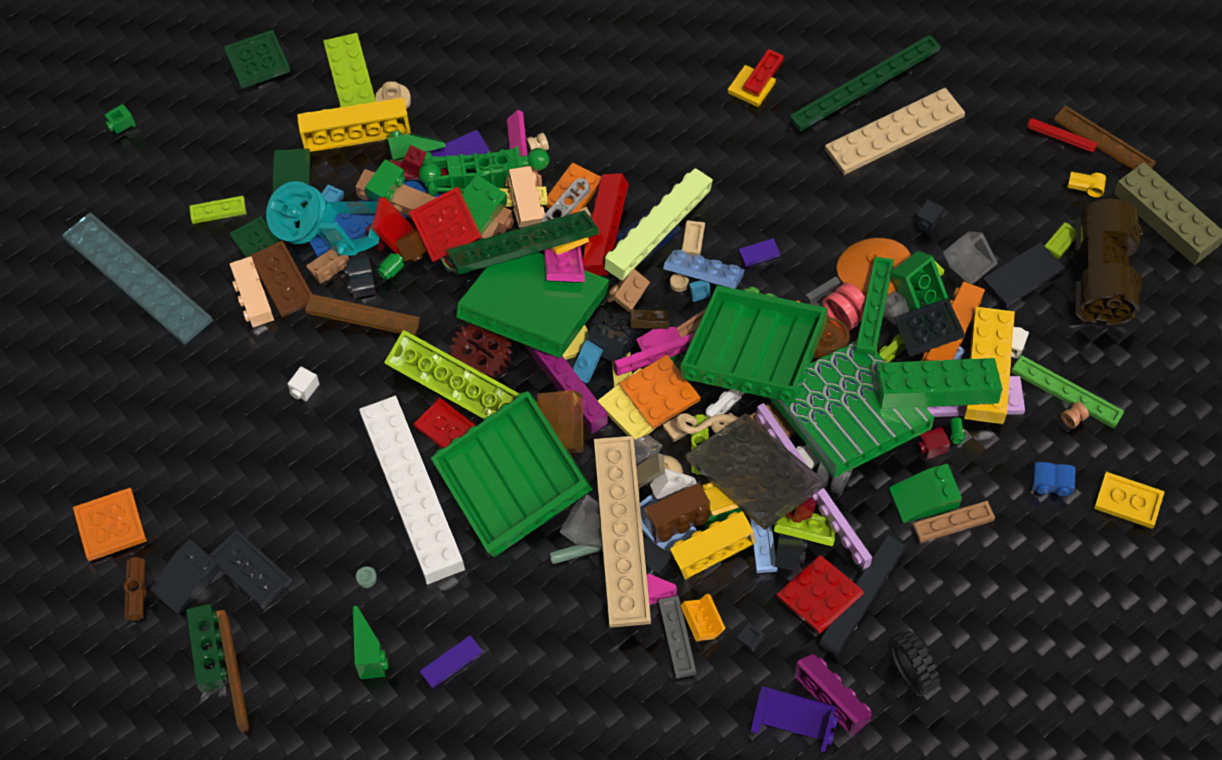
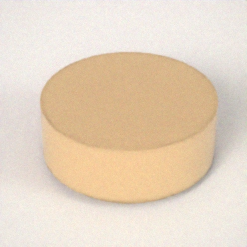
M675 273L671 276L670 286L674 291L682 292L688 288L689 279L686 275Z

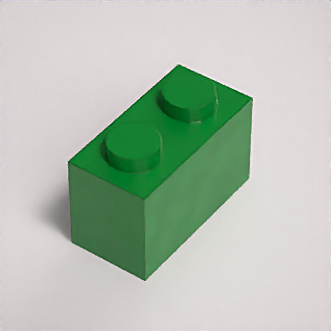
M384 160L365 186L366 196L378 202L379 198L385 197L390 202L394 198L397 188L402 187L405 182L404 170Z

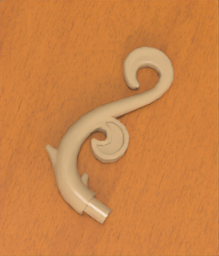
M732 413L729 415L719 414L711 416L697 427L686 424V422H689L695 426L697 420L689 414H680L676 419L679 429L689 434L697 433L711 426L715 433L727 436L732 429L730 425L741 431L744 438L748 439L750 445L757 442L753 428L746 421L734 416Z

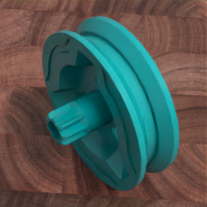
M292 181L285 183L273 193L268 202L266 219L269 229L277 238L292 244H304L311 241L318 235L317 230L326 209L325 199L320 191L303 182ZM307 201V206L303 208L302 204ZM300 221V227L296 228L295 222Z

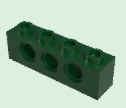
M211 604L186 609L196 684L199 690L204 692L226 687L225 679H228L226 667L222 665V660H225V654L219 644V641H222L221 630L217 629L216 624L219 622L218 611L214 610ZM204 626H209L206 631H201ZM212 644L209 650H204L206 645ZM215 663L213 668L206 669L209 664Z

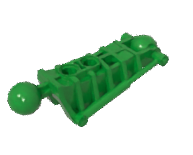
M518 146L509 150L502 149L500 152L491 153L489 151L487 154L477 155V153H473V155L465 156L463 154H459V156H432L430 152H427L419 169V178L425 183L431 196L437 195L438 192H448L456 187H459L461 192H464L476 175H479L499 189L510 188V186L506 187L505 185L510 169L531 166L533 170L540 171L548 166L550 157L547 151L542 148L532 149L527 156H520ZM447 168L449 175L441 176V169Z

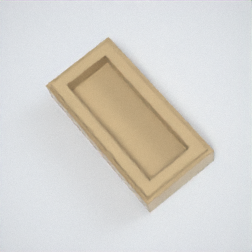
M687 221L682 250L687 254L693 256L700 255L705 229L704 222Z

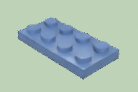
M674 250L665 261L663 268L733 289L737 287L744 275V270L740 269L739 266L725 265L719 260L704 259L701 255L693 256L683 250Z

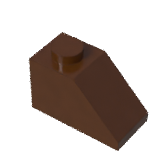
M417 228L412 229L395 241L404 262L410 259L413 262L417 261L427 251Z

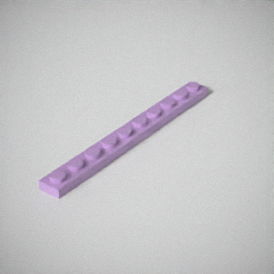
M763 403L757 406L756 420L758 424L764 426L768 438L775 442L779 454L784 455L788 467L798 475L797 478L802 486L805 485L809 496L817 501L820 513L828 518L832 530L841 537L843 546L851 551L854 562L857 565L860 564L863 570L868 568L871 564L872 556L766 405Z

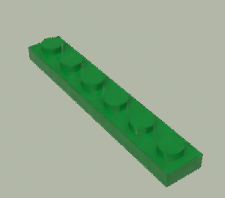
M875 257L856 347V352L876 355L894 259Z

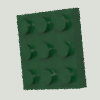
M273 30L224 46L241 89L291 72Z

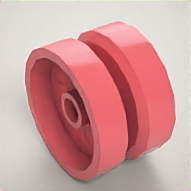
M845 282L835 289V292L825 297L822 304L823 307L828 308L827 316L838 328L848 332L857 326L858 322L862 321L866 298L858 288Z

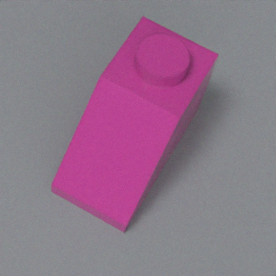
M669 327V329L651 330L636 340L641 350L644 351L681 338L676 327Z
M647 574L649 606L658 603L659 599L677 596L675 584Z

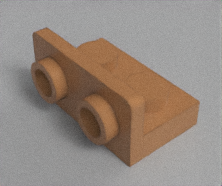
M330 249L308 264L307 270L321 284L329 280L337 272L344 270L349 257L338 255L337 251Z

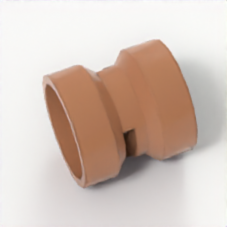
M1075 402L1071 405V409H1066L1061 413L1063 422L1070 428H1075L1079 425L1080 420L1084 421L1089 417L1087 408L1080 402Z

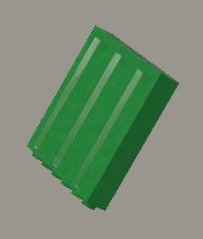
M717 285L682 361L681 376L683 379L795 403L826 326L828 308Z
M528 391L519 394L510 404L503 405L494 415L487 416L481 424L471 427L465 435L455 438L449 446L438 450L431 457L486 551L493 557L593 490L541 407Z

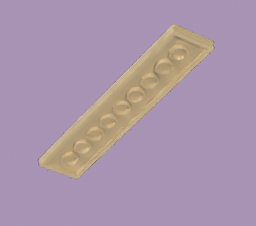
M634 437L594 439L610 627L651 624Z

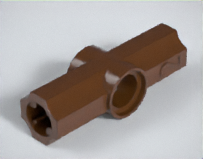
M138 557L127 560L126 581L124 582V590L126 591L124 617L132 621L140 620L144 617V597L147 593L145 588L146 561ZM139 586L136 591H132L134 587Z

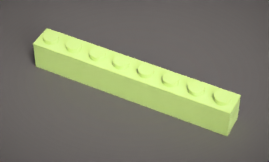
M696 168L691 173L688 172L684 176L683 181L680 184L677 183L673 187L672 192L669 195L666 194L658 206H654L647 217H643L636 228H632L628 236L624 240H620L613 251L607 253L605 269L623 281L710 192L713 179Z

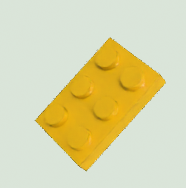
M1106 472L1094 509L1153 529L1164 491Z

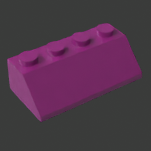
M812 654L800 659L796 663L794 677L818 702L836 706L835 715L839 716L837 722L851 737L870 722L872 716L870 708L856 698V694L851 688H846L841 683V678L827 668V664L822 658H817Z

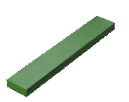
M1022 355L1011 370V373L1020 376L1022 379L1070 405L1075 402L1082 403L1087 408L1090 416L1112 428L1116 427L1124 414L1122 409Z

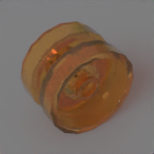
M827 317L826 326L812 359L813 362L822 356L835 352L839 348L848 346L850 333L842 321Z

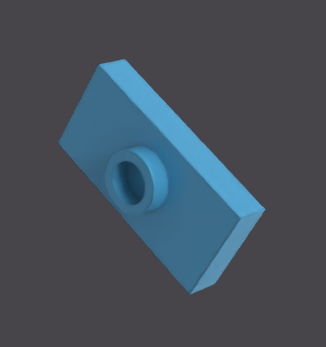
M588 340L584 342L573 367L575 373L585 383L590 381L603 352L601 348Z

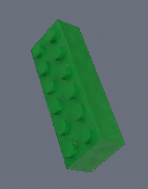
M995 358L878 363L875 374L881 409L999 404L1003 390Z

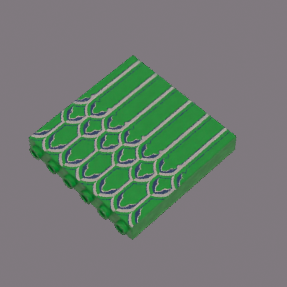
M854 341L850 345L839 348L835 352L822 356L817 361L812 362L795 403L769 398L834 478L931 430L934 416L926 407L881 409L875 374L877 364L887 362L877 351L876 355L856 352L858 341Z

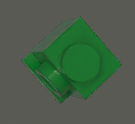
M123 104L104 114L107 119L105 124L110 132L114 130L118 134L130 126H136L132 115Z

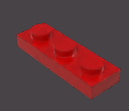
M768 49L743 85V90L759 97L783 62L784 56Z

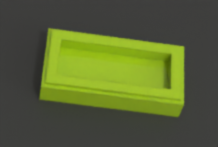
M1064 222L1046 243L1045 247L1054 257L1059 259L1076 240V229Z

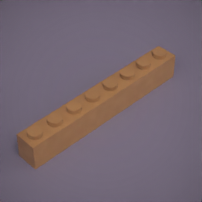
M365 169L355 187L356 194L363 200L376 202L367 197L365 193V186L375 174L374 172ZM403 184L402 187L397 188L395 196L390 203L400 213L412 219L410 211L436 197ZM493 221L479 240L497 235L499 222Z

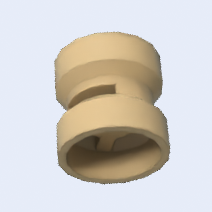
M540 133L534 138H526L529 152L535 148H542L545 151L549 150L544 133Z

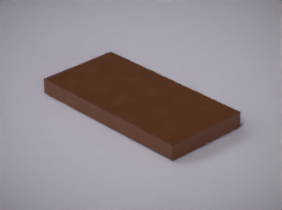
M283 240L249 256L252 257L256 271L282 318L316 302Z

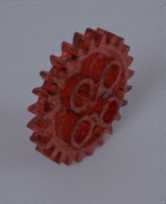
M467 322V328L461 326L462 333L455 332L458 338H452L455 345L450 346L454 350L450 355L486 376L490 374L494 378V371L501 373L500 366L507 367L504 360L510 361L507 354L512 353L511 349H508L512 344L507 341L509 338ZM477 334H483L480 340H475ZM471 340L478 347L484 348L487 353L494 356L495 358L491 359L484 352H482L481 350L478 351L474 345L468 343L467 341ZM492 344H498L496 350H490ZM466 349H472L470 355H464ZM481 359H487L485 365H479Z

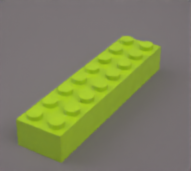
M405 330L402 331L384 362L394 370L482 419L489 415H494L503 405L510 404L519 395L514 390Z

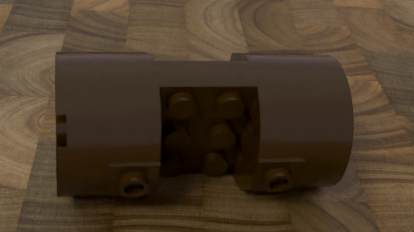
M1119 199L1094 201L1082 209L1081 217L1076 218V250L1084 258H1088V269L1081 274L1080 281H1076V315L1083 322L1090 321L1096 323V320L1107 321V325H1117L1133 320L1135 314L1140 311L1139 292H1141L1142 276L1133 267L1129 266L1128 257L1137 251L1142 230L1138 224L1137 208L1127 201Z

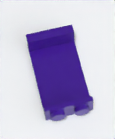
M762 686L751 732L759 734L762 724L823 740L821 751L825 752L827 744H832L834 732H831V728L836 729L839 716L835 715L836 706Z

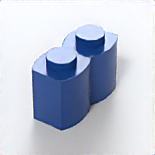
M1046 462L1035 463L1032 490L1037 491L1039 494L1053 492L1059 496L1073 494L1075 489L1074 466L1065 464L1055 465Z

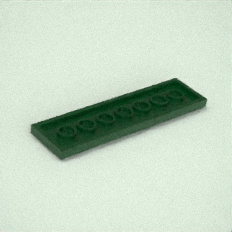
M583 210L446 249V254L457 273L462 274L479 268H486L496 263H503L510 259L521 258L531 253H538L541 250L554 248L583 238H590L599 234V230L588 213Z

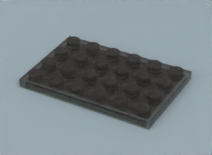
M746 413L686 454V460L764 530L825 487V481Z

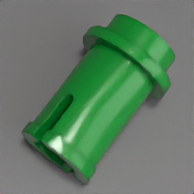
M953 418L949 421L952 433L950 440L954 444H961L966 438V435L963 433L962 419Z

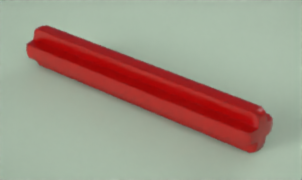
M1033 118L1029 120L1027 125L1029 129L1090 152H1094L1097 146L1095 141Z

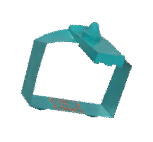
M328 202L317 234L328 247L337 251L338 255H357V252L378 244L380 237L372 230V226L368 237L349 239L339 224L334 221L337 214L375 213L378 202Z

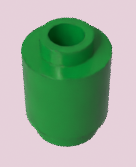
M390 253L379 265L377 272L385 280L393 278L404 267V260L399 254Z

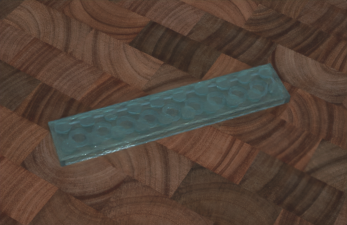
M91 212L62 235L70 245L184 345L213 321L209 314Z

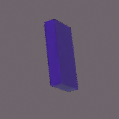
M774 239L739 249V254L745 267L780 257V252Z

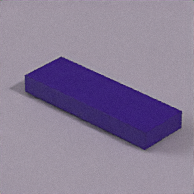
M470 635L420 670V674L433 689L483 652Z

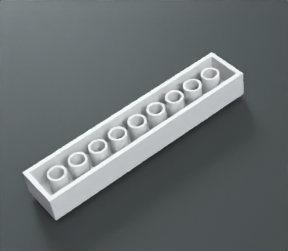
M393 396L360 408V414L426 583L430 584L464 571L462 557L397 397Z

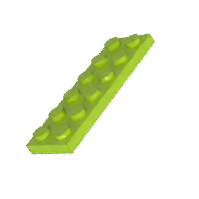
M354 33L324 40L340 106L347 107L376 102L358 34Z

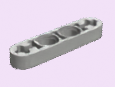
M584 178L576 179L546 212L541 222L548 221V218L555 219L552 215L556 210L562 211L561 217L571 214L590 192V185ZM578 185H584L585 189L579 190ZM567 197L574 198V202L571 205L564 203Z

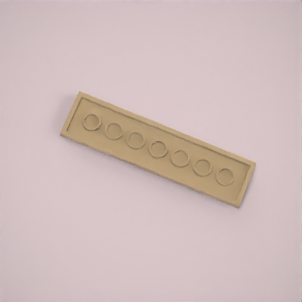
M943 88L825 145V150L845 175L964 117L965 112L948 90Z

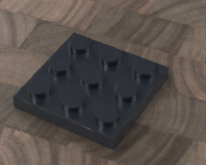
M948 298L894 317L910 357L965 338L963 328Z

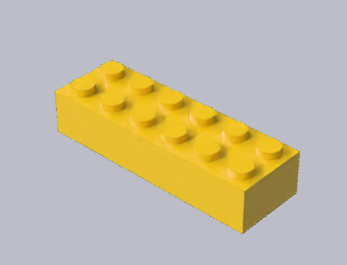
M404 98L297 114L304 149L310 148L311 152L387 140L386 136L389 135V132L398 129L401 132L411 133Z
M976 307L969 359L995 358L1003 390L999 404L965 405L964 419L1003 424L1005 421L1008 405L1014 311Z

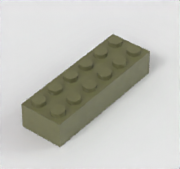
M1145 162L1118 181L1114 194L1120 200L1134 205L1138 210V216L1192 264L1196 265L1221 245L1222 229Z

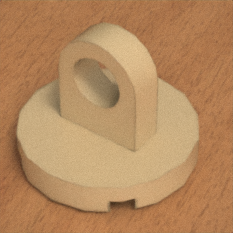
M386 82L376 93V101L404 98L407 109L411 103L409 90L396 82Z

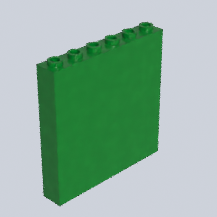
M531 253L521 258L489 265L458 302L457 318L561 358L606 296L609 279L584 270V282L546 280L544 255L541 253Z

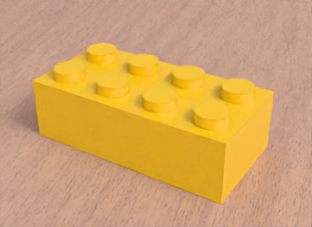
M743 511L740 513L734 512L726 520L711 524L709 529L693 533L690 539L674 543L670 550L686 580L755 544L756 539L754 531Z

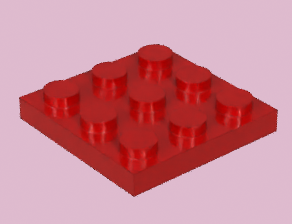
M459 187L410 211V215L432 262L446 257V249L482 238Z
M820 555L776 595L781 602L820 634L864 593L859 586Z

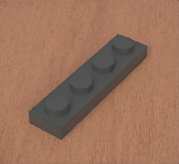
M679 596L659 599L658 603L675 677L681 678L696 675Z

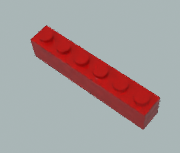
M622 173L602 175L601 182L598 184L599 191L595 198V208L591 214V219L597 225L599 234L588 238L589 242L584 245L585 251L582 258L584 270L596 275L609 274V271L605 269V257L609 251L614 250L628 189V182Z

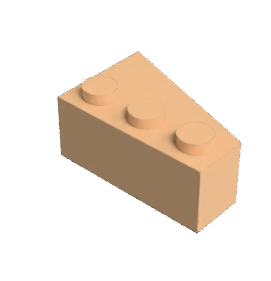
M531 166L510 169L505 180L506 187L510 186L511 194H509V198L513 200V210L519 228L541 223L543 217H545L543 206L540 207L539 203L541 199L540 191L535 186L537 181L536 174L532 172Z
M252 257L230 263L236 280L233 281L235 291H240L241 295L238 296L240 305L246 308L243 311L246 322L251 321L252 327H256L273 321L274 318Z

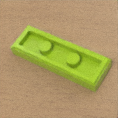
M244 196L190 205L192 224L247 214Z

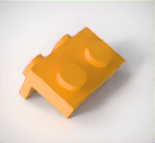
M705 594L700 600L684 601L680 605L696 641L715 639L725 630V626L710 594Z

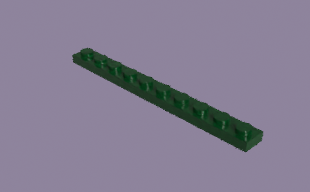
M928 35L790 115L789 120L799 131H802L938 52L940 45Z

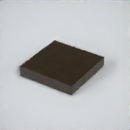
M632 309L630 312L631 328L669 329L667 310Z

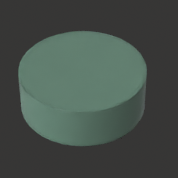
M362 567L356 573V580L359 586L370 588L376 583L377 576L371 567Z

